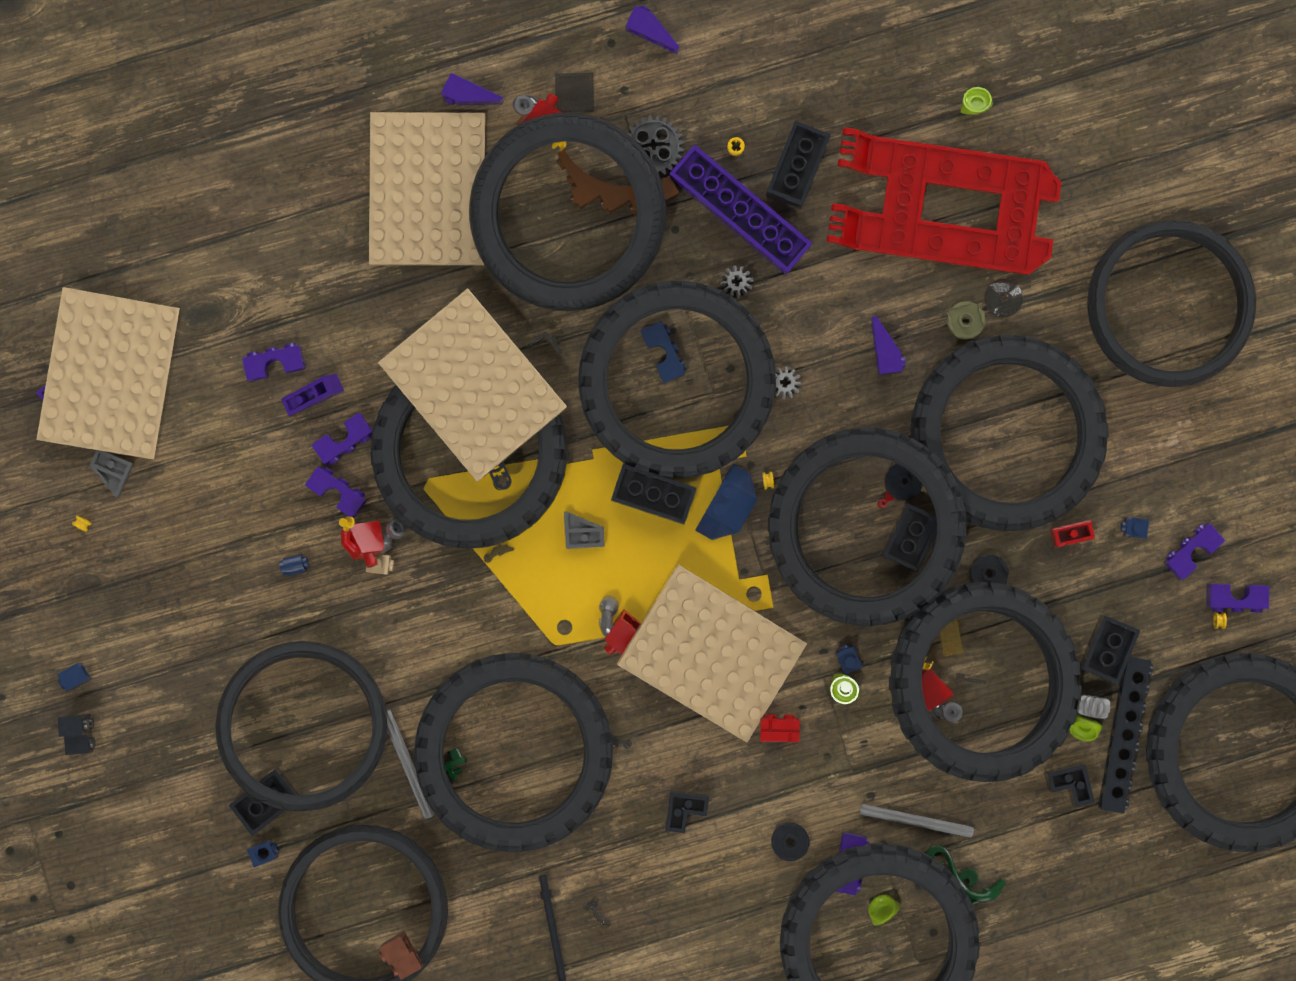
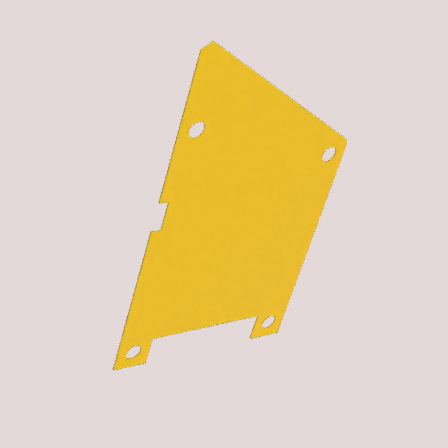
M728 426L644 440V442L666 449L693 448L714 439ZM605 447L593 449L594 459L566 465L565 476L555 500L531 528L509 541L485 548H473L554 645L605 638L599 626V618L602 617L599 605L606 596H612L619 602L618 611L613 616V623L623 609L642 623L677 564L753 611L773 608L768 575L739 580L731 535L711 540L695 531L722 484L720 469L698 477L672 479L696 487L685 525L612 502L611 498L622 465L625 463L613 456ZM746 450L738 458L747 457ZM538 459L505 465L512 480V484L507 490H497L493 485L490 473L477 482L469 471L429 478L424 490L447 517L462 520L486 518L505 510L520 498L534 476ZM504 468L497 473H493V476L495 477L497 474L502 475L501 472H505ZM564 512H569L604 527L605 547L566 549ZM753 586L758 587L762 593L761 598L756 602L750 601L746 596L747 590ZM561 620H568L572 624V631L568 635H562L557 630V625Z

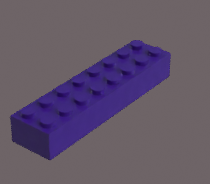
M695 144L670 172V178L785 275L792 270L811 247L812 242Z

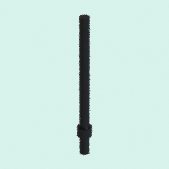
M546 874L540 875V897L544 902L558 980L567 981L552 908V892L548 887Z

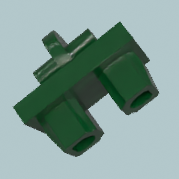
M458 747L447 751L451 762L446 764L444 762L445 769H448L447 776L448 778L451 777L453 782L458 780L456 775L462 773L461 767L455 770L453 767L467 761L466 757L462 756Z

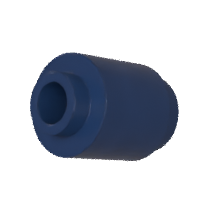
M301 553L283 558L282 561H279L281 573L283 576L287 575L289 577L307 572V568H309L307 556L304 557Z

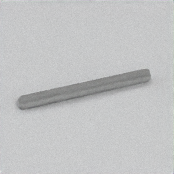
M391 710L386 711L388 733L425 819L434 816V812L425 800L419 786L413 761Z
M862 804L860 807L861 815L970 838L974 833V828L966 825Z

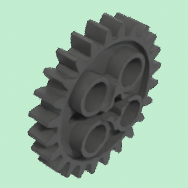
M649 115L648 121L641 117V123L639 124L635 120V128L629 126L631 133L627 134L637 141L641 147H646L643 149L650 155V159L658 174L661 172L666 176L665 170L668 169L671 172L673 170L671 166L678 164L676 159L682 160V156L678 154L684 152V149L679 147L684 145V141L679 140L682 137V133L676 134L679 127L672 128L673 121L667 124L666 117L662 121H659V115L656 116L655 120H652L651 115ZM659 132H665L667 138L659 140L656 135ZM640 134L648 136L646 142H640L637 138ZM651 143H655V146H657L656 150H652L650 147ZM666 143H670V146H660ZM663 150L669 153V157L666 159L659 157V153Z

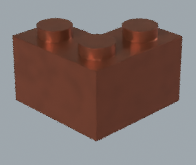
M405 931L385 941L380 947L379 955L384 963L387 962L388 965L392 964V972L396 977L399 976L401 980L423 967V963Z

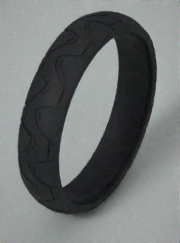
M1161 220L1138 226L1119 237L1100 258L1094 269L1088 289V318L1097 344L1106 357L1121 371L1151 385L1162 387L1189 386L1217 375L1229 366L1244 348L1251 334L1256 316L1255 286L1250 270L1241 254L1228 240L1217 232L1189 221ZM1158 237H1179L1196 242L1219 258L1233 280L1237 295V317L1232 334L1222 350L1200 367L1184 371H1166L1145 365L1125 351L1111 331L1105 310V292L1109 276L1120 257L1128 249L1145 240Z
M311 641L282 643L259 652L245 662L232 676L222 693L215 724L217 747L225 768L233 780L250 796L264 804L282 810L300 812L323 809L337 804L363 786L376 769L382 757L388 728L383 696L377 683L365 667L355 658L338 648ZM292 658L319 659L345 671L363 691L372 716L371 742L358 768L337 786L311 795L285 794L272 790L258 782L239 761L231 737L233 710L238 697L248 682L266 667Z
M346 826L317 838L294 860L281 887L278 905L279 925L283 941L292 959L314 981H411L428 966L443 940L448 919L447 893L443 879L433 860L409 837L381 826ZM354 841L376 842L399 851L420 871L428 887L432 904L430 930L423 947L418 953L423 963L421 969L402 980L399 976L396 977L393 972L374 978H354L327 968L308 950L297 926L295 913L296 896L306 870L319 855L328 849Z

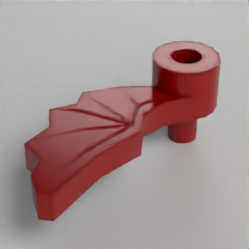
M886 491L885 497L878 501L877 506L884 508L887 506V502L894 500V498Z

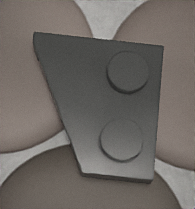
M96 450L89 466L113 492L112 494L120 497L134 463L108 452Z
M564 512L566 549L605 547L604 527L569 512Z

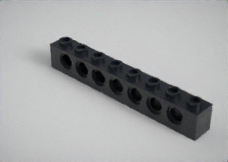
M1130 657L1121 677L1097 807L1101 810L1124 814L1125 810L1128 809L1129 798H1127L1128 790L1131 791L1133 780L1130 778L1132 771L1134 772L1136 767L1134 756L1135 752L1139 750L1138 733H1141L1143 728L1141 716L1145 714L1146 703H1144L1145 695H1148L1150 684H1147L1148 677L1153 672L1151 660ZM1136 672L1141 676L1140 681L1137 683L1132 679L1133 674ZM1135 691L1137 693V699L1134 702H1131L1129 700V694ZM1131 710L1134 713V717L1131 721H1127L1125 715ZM1128 729L1130 731V738L1124 740L1122 733ZM1121 749H1126L1127 756L1124 759L1119 757ZM1118 768H1122L1124 771L1121 778H1117L1115 775ZM1115 787L1120 789V794L1117 797L1112 796V790Z

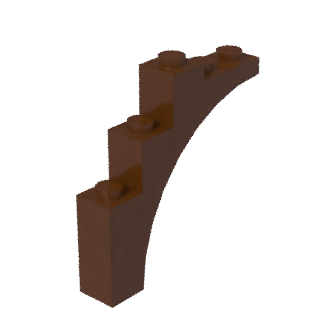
M565 150L557 153L559 159L556 161L561 170L566 169L569 174L566 178L570 185L576 186L570 190L572 196L569 197L575 207L579 206L580 209H583L601 198V201H599L604 211L608 210L610 214L630 203L631 205L628 206L634 216L637 215L636 200L632 186L611 185L597 180L581 170L570 159ZM670 176L661 180L665 203L679 196V191Z

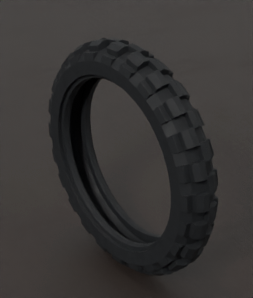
M665 281L643 286L630 292L610 306L591 330L582 351L579 364L578 387L583 412L589 426L598 440L613 456L623 463L635 467L634 469L645 473L651 472L671 479L698 477L721 469L736 460L754 443L771 412L776 390V369L771 346L757 320L741 303L721 290L708 285L690 281ZM672 309L698 312L723 326L737 343L746 368L745 396L734 420L714 439L700 446L687 449L657 447L644 442L632 434L614 412L607 388L610 358L618 341L625 332L635 323L651 314Z
M999 335L975 340L952 352L942 360L928 376L917 396L910 427L911 438L935 453L951 472L963 497L967 522L978 527L997 531H1022L1037 528L1059 519L1077 506L1091 487L1094 486L1100 474L1107 453V438L1109 436L1103 400L1096 389L1097 386L1090 375L1088 376L1083 370L1082 366L1073 357H1070L1062 349L1051 343L1048 344L1029 336ZM1002 364L1020 365L1044 374L1063 391L1075 415L1077 444L1068 470L1050 490L1031 500L999 502L973 492L956 477L944 456L940 428L947 401L964 379L974 372L990 366Z
M397 385L394 386L386 400L383 401L373 426L370 453L374 478L378 490L390 510L404 525L421 537L454 548L473 549L494 546L509 541L531 528L555 500L565 476L568 457L567 435L561 413L537 432L539 445L537 467L529 486L520 498L511 506L495 515L481 519L462 520L435 512L424 504L411 489L402 467L401 441L407 421L415 407Z
M854 428L839 431L821 438L802 451L784 471L778 481V486L771 500L768 517L769 545L772 557H774L777 569L782 579L790 587V590L799 600H802L809 608L820 615H824L837 622L857 626H877L898 622L921 611L920 608L927 602L929 604L941 595L956 574L965 549L967 537V519L963 497L958 484L946 465L935 453L913 438L880 428ZM863 456L884 458L910 471L928 492L934 506L937 522L935 545L924 569L905 587L893 593L875 597L847 594L835 589L822 580L805 558L798 532L801 505L814 481L835 464L847 459Z
M977 582L963 584L942 592L932 603L929 604L927 602L920 608L921 611L910 617V621L906 627H903L897 639L898 643L895 651L892 653L889 691H891L893 712L900 723V729L906 739L911 742L914 749L924 759L928 760L939 770L957 778L978 782H999L1027 774L1038 765L1045 763L1053 756V752L1058 747H1061L1078 714L1077 706L1078 701L1081 700L1082 692L1080 674L1082 673L1080 661L1077 660L1075 654L1076 647L1073 640L1065 631V625L1056 614L1054 615L1048 609L1046 604L1019 588L1001 583ZM978 611L1001 614L1023 626L1039 645L1046 661L1049 677L1046 705L1035 727L1015 745L989 753L968 750L947 738L929 715L922 692L923 664L933 640L944 627L955 619Z
M504 653L481 658L464 666L447 678L430 698L418 724L414 746V762L419 786L425 800L439 820L449 830L471 844L493 851L508 853L547 847L569 836L590 817L604 795L609 782L613 760V743L608 719L600 702L588 685L576 674L559 663L544 657L524 653ZM524 682L537 685L552 692L572 711L583 737V766L574 789L554 810L530 821L502 822L477 813L457 795L448 779L444 765V739L454 714L472 695L498 683Z
M1234 653L1211 658L1194 666L1168 688L1169 690L1160 699L1155 708L1153 719L1150 721L1147 733L1146 761L1148 762L1150 781L1155 789L1157 798L1163 808L1181 828L1199 840L1218 848L1236 852H1261L1279 846L1282 847L1295 841L1296 799L1278 814L1263 820L1236 822L1222 819L1206 810L1192 796L1182 778L1178 762L1179 737L1186 718L1200 700L1216 689L1234 683L1254 682L1281 692L1296 705V667L1278 658L1262 654Z
M868 843V845L858 847L856 845L844 849L842 852L824 859L815 869L810 870L801 880L802 882L794 890L788 901L786 911L783 914L780 933V954L787 981H821L812 965L810 957V934L815 917L825 901L839 888L854 880L873 875H889L909 880L925 889L941 906L947 920L949 945L944 965L934 981H972L980 949V932L974 907L964 888L945 866L921 851H916L903 845Z

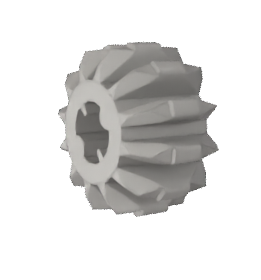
M734 265L733 272L727 268L726 273L728 276L724 274L721 276L726 281L721 282L720 285L727 286L723 292L727 293L730 290L729 296L731 297L736 293L737 298H740V292L746 296L748 294L746 289H752V286L748 283L752 282L753 278H746L750 272L746 271L743 274V266L737 271V267ZM734 278L742 281L739 283V286H735V283L732 284Z
M787 366L784 368V373H782L780 368H777L779 375L776 374V389L778 391L775 393V397L782 393V399H785L786 393H788V396L793 398L791 390L794 393L799 392L794 386H801V382H795V380L800 378V375L793 377L795 369L788 373ZM784 378L788 379L787 382L790 381L786 388L782 387L783 384L780 385Z
M1081 695L1077 710L1081 715L1105 719L1108 717V713H1110V701L1102 697Z

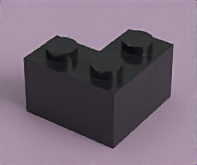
M91 713L58 717L59 737H64L65 755L93 752L95 738L92 737L94 719L91 718Z
M1077 763L1044 772L1048 791L1053 793L1068 789L1073 806L1078 807L1095 802L1084 763Z
M670 790L665 830L685 833L687 814L707 816L709 795Z

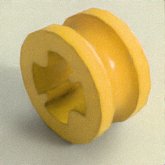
M734 137L729 140L727 149L731 155L739 156L743 153L745 145L742 139ZM733 142L735 144L737 142L740 143L739 151L737 149L735 151L732 150Z
M769 472V474L762 473L764 489L767 490L768 487L774 489L772 472Z
M76 515V521H73L72 524L87 532V527L91 526L92 523Z
M1214 612V628L1218 629L1221 627L1225 629L1227 625L1226 612H1221V614Z

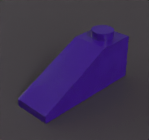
M635 5L626 24V31L678 54V44L653 13L650 12L651 10L645 6L638 7Z
M450 73L441 92L444 101L450 105L455 103L458 105H502L504 102L503 97L453 73Z
M877 316L871 318L878 376L901 373L903 368L906 367L905 357L901 356L900 350Z
M336 373L323 376L281 400L288 416H292L340 394L344 389Z

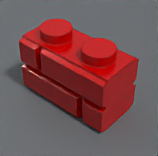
M1091 520L1049 529L1054 548L1095 539Z
M764 714V718H760V742H799L800 719L795 718V715L784 714V718H776V714Z

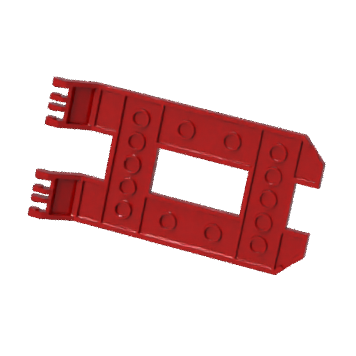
M843 128L842 134L844 136L856 138L855 142L842 140L841 146L850 147L854 150L840 148L839 153L841 155H851L853 158L852 161L839 159L837 166L865 175L887 178L882 214L865 212L847 205L832 203L831 210L843 212L844 218L831 216L829 221L843 224V226L829 224L828 229L831 231H841L842 234L841 237L828 235L826 242L853 250L1029 275L1051 259L1054 239L1035 237L1040 200L1058 203L1061 181L1053 174L1045 161L877 137L857 129ZM926 184L1000 194L996 231L921 220Z

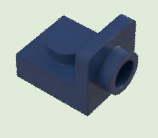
M1124 517V521H1121L1120 531L1123 532L1124 537L1147 539L1149 519Z
M846 644L838 648L839 652L835 654L844 675L862 668L854 646Z

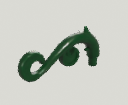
M935 845L927 850L926 854L933 859L937 852L945 855L950 872L960 882L969 899L972 900V905L989 902L1001 894V889L1006 884L1001 878L990 888L984 887V892H975L964 884L966 878L969 879V886H973L978 882V874L975 870L966 868L958 874L954 861L946 848Z

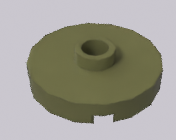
M970 301L957 303L951 308L947 316L948 329L956 338L963 340L978 336L986 322L982 308ZM964 317L968 318V324L962 322Z

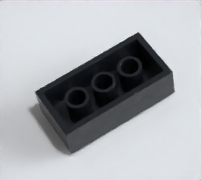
M795 120L767 189L766 196L801 209L831 134Z
M626 464L622 465L611 498L612 502L685 525L696 487L651 472L645 473Z

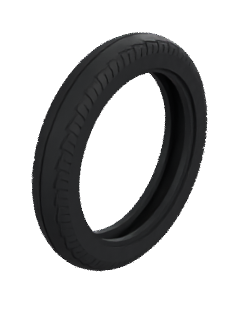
M553 113L533 118L518 125L506 133L490 149L473 181L469 202V221L473 241L481 260L491 275L505 289L516 297L538 307L557 311H579L601 306L620 297L643 277L654 261L662 242L666 221V203L662 183L653 162L644 149L629 134L614 124L591 115ZM556 142L583 143L607 154L626 174L636 200L637 220L635 232L624 255L604 273L578 282L550 280L526 268L509 249L499 222L500 196L504 183L512 169L532 151Z

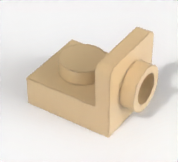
M377 555L378 565L371 568L366 566V572L389 575L390 571L394 569V560H391L392 556Z

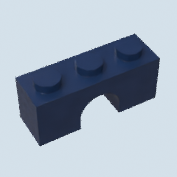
M662 321L640 330L648 350L654 347H661L667 353L666 360L656 365L663 383L667 384L685 376L684 370H687L683 359L679 360L676 355L679 350L676 343H671L668 337L671 335L667 324L663 325Z

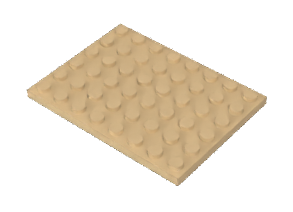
M370 112L369 265L484 266L475 247L470 229L469 202L473 181L485 158V113Z
M63 287L36 440L154 459L180 308Z
M468 288L378 362L477 482L567 408L565 403Z
M677 564L617 662V665L743 741L748 742L760 723V718H763L807 643Z

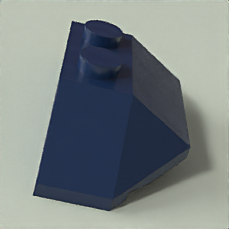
M735 464L732 465L695 531L711 540L739 532L757 501L749 472Z

